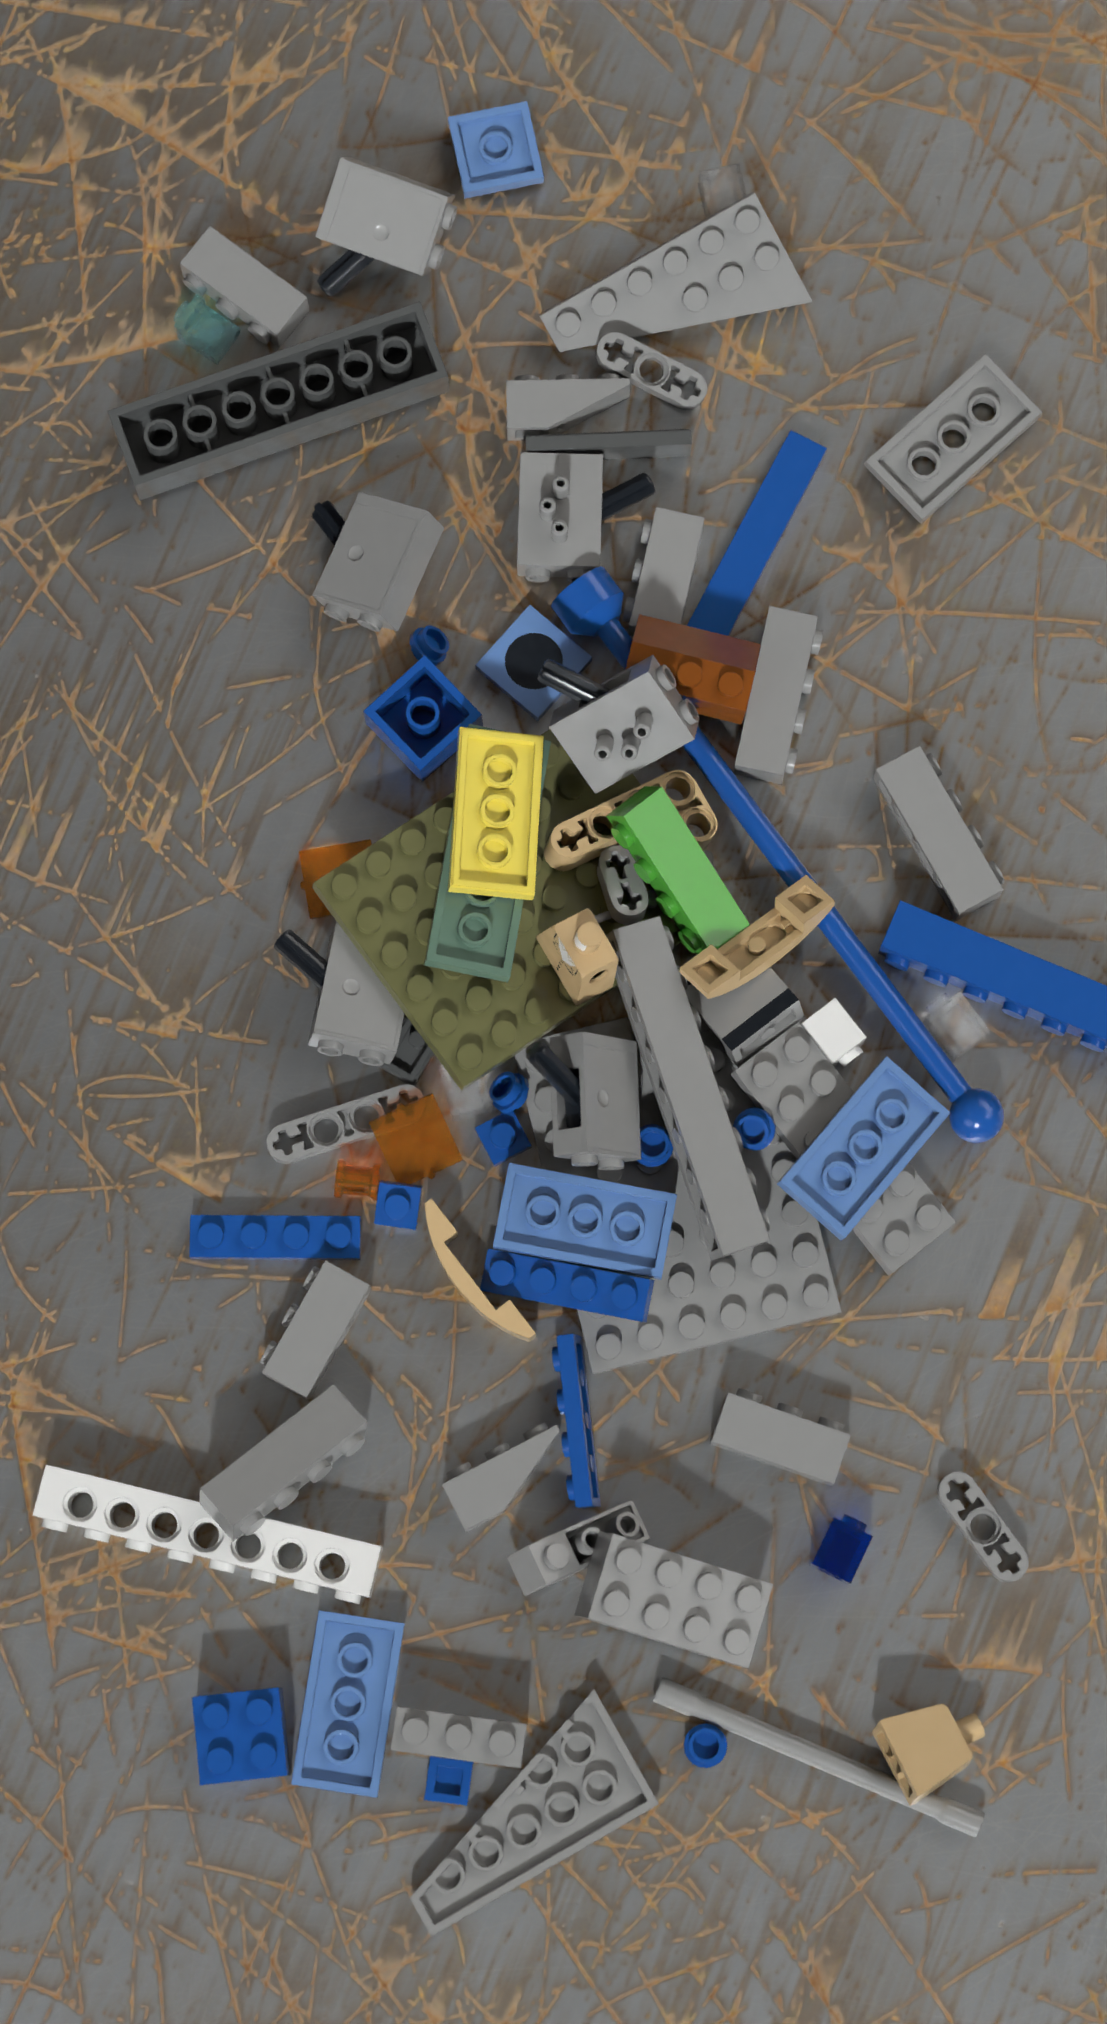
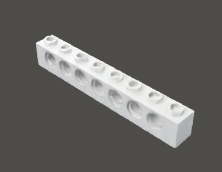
M50 1465L45 1466L33 1516L43 1518L41 1527L67 1533L68 1526L72 1525L84 1528L83 1537L108 1543L110 1535L127 1539L126 1548L150 1553L152 1545L169 1549L167 1558L192 1563L195 1555L211 1559L209 1568L234 1574L235 1566L252 1569L250 1578L276 1584L277 1576L293 1579L292 1588L318 1594L319 1586L336 1590L335 1599L360 1604L361 1596L371 1598L383 1551L382 1546L265 1518L266 1520L263 1525L253 1533L261 1541L260 1552L253 1558H244L238 1551V1543L244 1536V1533L232 1541L198 1501ZM87 1493L93 1499V1509L89 1515L79 1518L72 1511V1502L77 1495ZM121 1504H131L135 1510V1519L128 1527L119 1528L113 1519L114 1511ZM163 1514H172L177 1521L175 1533L168 1538L159 1537L155 1531L156 1520ZM205 1524H214L219 1531L217 1543L210 1548H202L196 1539L198 1529ZM297 1544L303 1552L302 1562L295 1568H285L280 1562V1552L286 1545ZM331 1554L340 1555L345 1562L343 1574L336 1579L326 1578L321 1570L324 1558Z

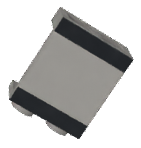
M771 967L742 986L711 999H707L687 980L688 987L685 992L690 1005L697 1009L699 1016L723 1042L728 1057L737 1067L741 1066L804 1017L799 999Z

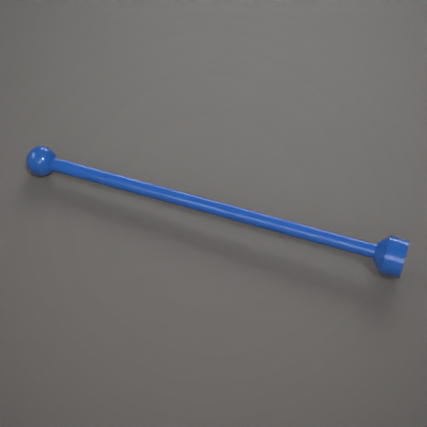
M600 566L585 573L567 586L554 599L551 608L571 634L599 636L625 670L633 639L618 621L621 617L624 593L604 566ZM697 727L695 739L682 747L788 888L805 875L816 883L702 730ZM834 906L817 926L951 1102L949 1121L953 1131L961 1139L970 1143H983L994 1138L1004 1123V1109L1000 1100L988 1090L971 1088Z

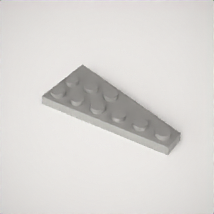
M752 192L539 314V317L558 351L563 352L598 345L601 338L611 332H619L633 338L813 301L759 199Z
M595 1689L410 1897L431 1937L659 1805Z

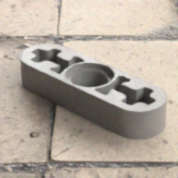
M611 332L601 338L596 347L595 358L603 370L619 374L621 378H630V384L680 409L691 410L696 408L707 394L706 380L699 372L622 333ZM614 343H619L622 346L620 352L630 359L634 351L640 353L641 355L632 367V373L625 370L629 364L628 361L617 358L615 362H610L607 359L609 353L604 349V346L612 347ZM647 360L658 362L662 367V378L656 382L644 380L640 374V365ZM671 370L677 372L673 380L679 384L684 385L688 380L695 383L693 390L698 393V397L691 395L686 400L681 397L682 390L679 387L671 384L668 392L661 387L664 386Z
M952 1472L943 1477L937 1487L938 1500L990 1573L1002 1582H1013L1023 1577L1029 1566L1027 1553L973 1478L964 1472ZM951 1480L957 1485L963 1482L967 1485L968 1489L964 1492V1496L970 1505L976 1499L982 1504V1507L970 1511L964 1520L958 1515L959 1511L965 1509L963 1504L958 1499L950 1501L946 1496L951 1490L948 1485ZM980 1514L989 1516L995 1524L993 1535L986 1540L976 1538L970 1528L972 1519ZM1002 1534L1008 1541L1000 1545L1007 1555L1016 1553L1019 1558L1015 1563L1017 1571L1014 1574L1009 1570L1001 1572L998 1569L997 1565L1002 1560L995 1549L990 1552L989 1556L983 1550V1547L994 1544Z

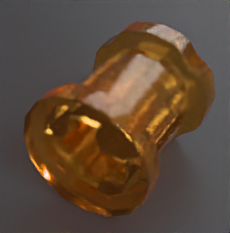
M338 1160L334 1197L341 1198L343 1194L366 1196L369 1197L370 1201H377L380 1164H374L372 1167L346 1165L345 1160Z

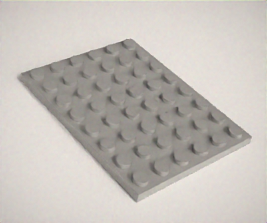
M629 1017L542 1037L514 1056L518 1073L527 1078L529 1082L528 1097L525 1102L542 1169L677 1194L661 1280L565 1262L567 1264L654 1280L647 1322L577 1309L592 1374L841 1314L819 1222L777 1185L778 1181L797 1160L777 1133H775L773 1141L766 1148L757 1151L743 1148L740 1152L745 1168H750L755 1177L757 1189L754 1194L758 1206L765 1210L769 1218L770 1232L768 1235L770 1241L711 1261L674 1149L669 1160L661 1166L647 1167L634 1160L624 1162V1169L599 1170L598 1163L594 1166H572L571 1159L554 1157L551 1084L530 1064L526 1058L527 1050L532 1048L536 1042H544L550 1048V1037L577 1032H588L637 1041ZM700 1017L701 1030H699L704 1047H709L715 1061L713 1074L717 1086L722 1087L727 1095L729 1109L726 1112L731 1127H733L736 1117L742 1111L748 1108H756V1106L731 1076V1073L739 1067L728 1057L723 1042ZM637 1043L640 1128L648 1124H656L666 1129Z

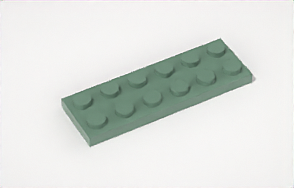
M468 724V728L501 731L483 726ZM543 740L540 803L551 741ZM452 807L424 965L508 983L511 976L524 900L448 892L453 818Z

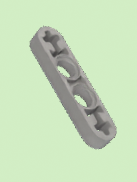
M403 1084L285 1122L274 1127L269 1132L266 1140L267 1149L271 1157L277 1162L290 1164L419 1121L425 1113V1097L416 1086ZM408 1093L410 1099H418L419 1103L413 1106L414 1113L406 1115L403 1109L390 1112L394 1121L386 1123L385 1111L379 1101L387 1099L388 1107H392L400 1103V1095ZM363 1106L373 1107L379 1115L378 1122L370 1129L360 1128L354 1120L356 1111ZM329 1119L337 1124L338 1134L334 1140L322 1142L315 1137V1126L321 1120ZM307 1125V1135L314 1146L313 1148L305 1150V1142L302 1141L292 1145L293 1153L285 1155L282 1149H274V1145L280 1142L279 1135L287 1133L290 1139L303 1136L298 1128Z

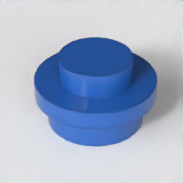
M428 625L424 628H417L410 635L411 650L417 660H420L425 655L435 666L445 660L446 652L449 650V641L440 629Z
M507 1071L498 1075L489 1089V1097L493 1100L494 1107L502 1113H509L520 1108L528 1097L529 1082L520 1073Z
M748 1108L742 1111L736 1117L733 1127L738 1130L741 1136L743 1148L757 1151L764 1149L775 1137L776 1125L772 1116L760 1108Z
M656 1124L642 1126L640 1128L641 1160L637 1161L647 1167L663 1165L669 1160L673 1152V1146L667 1130Z
M700 1724L693 1727L687 1733L684 1739V1752L688 1760L694 1765L710 1768L719 1764L725 1757L727 1740L723 1732L716 1726Z

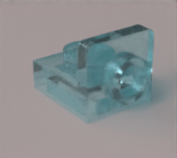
M198 293L191 302L185 301L181 304L173 319L177 339L217 365L241 333L240 327L208 307L205 298Z

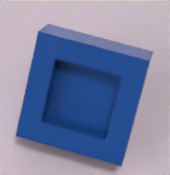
M514 1111L502 1113L475 1127V1131L494 1167L532 1148Z
M380 1180L374 1224L416 1230L423 1186Z
M430 1756L424 1800L468 1806L473 1762Z

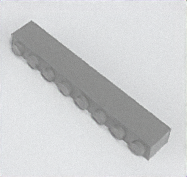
M658 916L612 930L606 937L619 960L615 978L711 1261L770 1241L768 1235L770 1232L769 1218L765 1210L758 1206L754 1194L757 1189L755 1177L750 1168H745L740 1153L743 1149L742 1139L738 1130L735 1127H731L726 1112L729 1109L728 1098L724 1089L717 1086L713 1074L715 1070L714 1057L709 1047H704L699 1033V1030H701L700 1016L694 1006H690L685 992L688 987L687 979L679 972L681 966L676 965L671 950L674 949V941L669 928L663 926L661 918Z

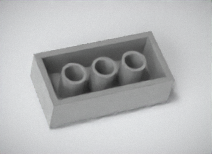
M599 1531L574 1615L749 1669L773 1584L614 1533Z

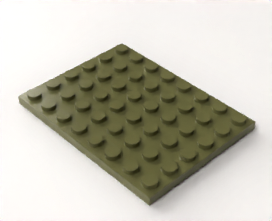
M551 729L541 734V736H544V740L551 741L539 811L535 896L533 900L523 901L511 976L508 983L424 965L453 807L454 792L315 881L312 886L315 893L461 1091L618 986L615 978L611 989L575 1006L537 941L536 936L587 908L592 911L594 916L609 911L597 876L600 856L572 870L558 871L550 867L546 862L544 847L552 831L560 823L641 784L631 774L595 794ZM603 823L593 824L594 829L599 834L606 836L612 834L607 825ZM573 843L568 846L571 851L573 850L576 843ZM611 861L609 868H615L619 879H622L624 866H618L616 861ZM644 882L647 891L654 890L650 884ZM624 891L621 904H628L630 901L626 891ZM658 905L655 908H647L645 916L641 921L660 916L663 926H667L672 934L674 947L680 944L681 941L678 936L680 930L674 920L667 917ZM613 918L599 923L605 935L614 929L628 926L616 922Z

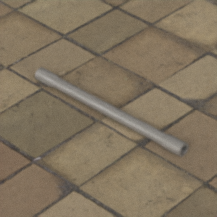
M662 1677L654 1696L653 1702L686 1716L702 1719L934 1817L940 1823L976 1837L985 1816V1813L951 1798H943L933 1793L928 1794L916 1804L909 1806L895 1777L703 1697L697 1691Z

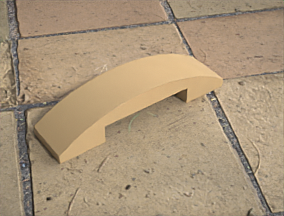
M805 875L775 897L773 909L720 948L716 949L712 944L682 965L679 972L707 999L728 993L760 975L797 946L835 906V900Z
M429 1199L425 1203L429 1234L437 1257L457 1291L468 1304L490 1323L516 1338L527 1342L532 1341L536 1338V1333L509 1299L498 1309H495L447 1247L449 1243L459 1237L458 1232L433 1199Z

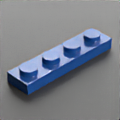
M190 1215L189 1257L190 1259L361 1260V1216Z
M487 1249L480 1290L647 1322L654 1280Z
M576 1334L556 1336L557 1346L552 1347V1361L555 1371L561 1373L562 1389L557 1390V1405L559 1413L561 1415L565 1414L567 1432H562L561 1442L564 1456L566 1458L570 1457L572 1474L566 1477L567 1493L570 1501L575 1500L576 1508L601 1507L582 1336Z

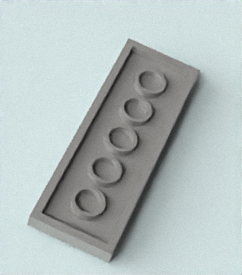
M799 1021L731 1073V1076L756 1108L763 1109L772 1116L776 1125V1133L796 1159L801 1156L854 1093ZM908 1163L852 1230L889 1276L955 1224L956 1221L912 1165Z

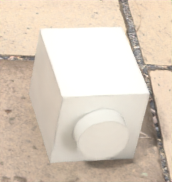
M836 998L801 1024L834 1067L840 1063L845 1068L864 1053L860 1047L864 1044L867 1037Z

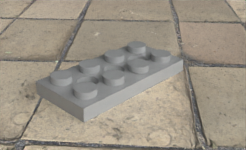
M985 354L865 462V467L922 524L1041 417L1042 411ZM978 403L989 404L993 408L995 416L989 421H980L974 417L972 408ZM948 430H957L963 434L965 443L959 448H950L944 444L942 435ZM920 456L928 457L934 462L935 470L931 474L920 475L914 471L912 461Z

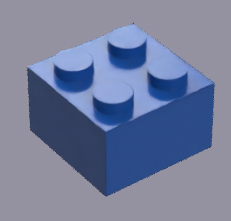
M425 655L363 711L365 723L421 782L457 751L458 730L460 727H468V724L483 726L482 714Z
M282 1687L192 1697L200 1785L291 1775Z

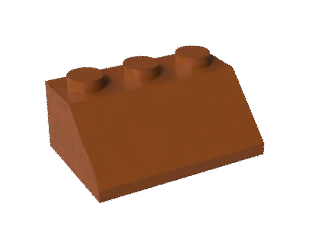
M639 614L625 670L654 655L660 666L666 665L671 670L677 684L675 688L683 700L689 699L694 704L698 714L742 724L754 681L761 644Z

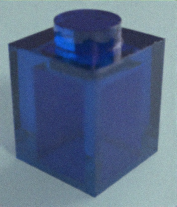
M844 1514L842 1520L833 1517L809 1566L847 1585L851 1584L873 1538L872 1535L865 1533L868 1525Z

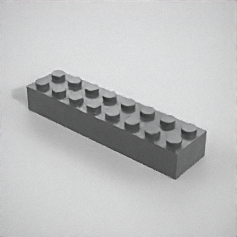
M417 302L109 410L108 414L139 500L141 501L450 391L447 371L421 302Z

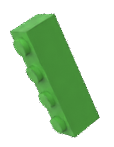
M644 786L607 815L613 826L611 829L613 837L620 846L629 850L636 861L634 863L636 873L644 882L652 886L658 895L656 898L658 907L667 917L674 920L680 930L678 933L679 939L690 952L699 954L711 944L718 949L750 926L662 786Z

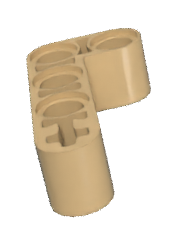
M673 770L557 825L544 847V857L550 867L558 871H568L599 857L606 848L619 845L612 834L607 836L599 834L594 829L593 824L603 823L611 830L613 826L607 815L644 786H662L665 792L666 789H675L682 794L684 800L676 801L671 798L670 800L686 825H696L703 831L704 836H694L703 851L714 837L718 822L695 779L685 771ZM573 843H576L573 850L571 851L568 846Z

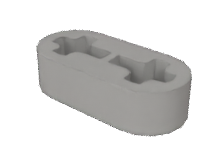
M617 845L610 846L601 853L597 866V876L611 917L620 924L631 925L640 922L644 918L649 903L648 893L644 881L634 869L636 861L629 850ZM611 861H616L618 866H624L622 879H619L615 868H609ZM624 891H626L629 901L636 903L634 910H629L626 904H621Z

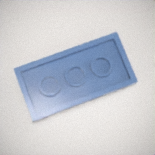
M886 1056L783 1175L777 1185L839 1240H843L951 1112Z
M509 1163L493 1248L661 1280L677 1194Z
M319 1610L291 1785L378 1798L405 1623Z

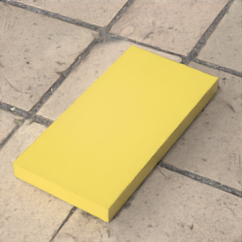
M468 727L459 728L448 892L533 900L536 882L544 736Z

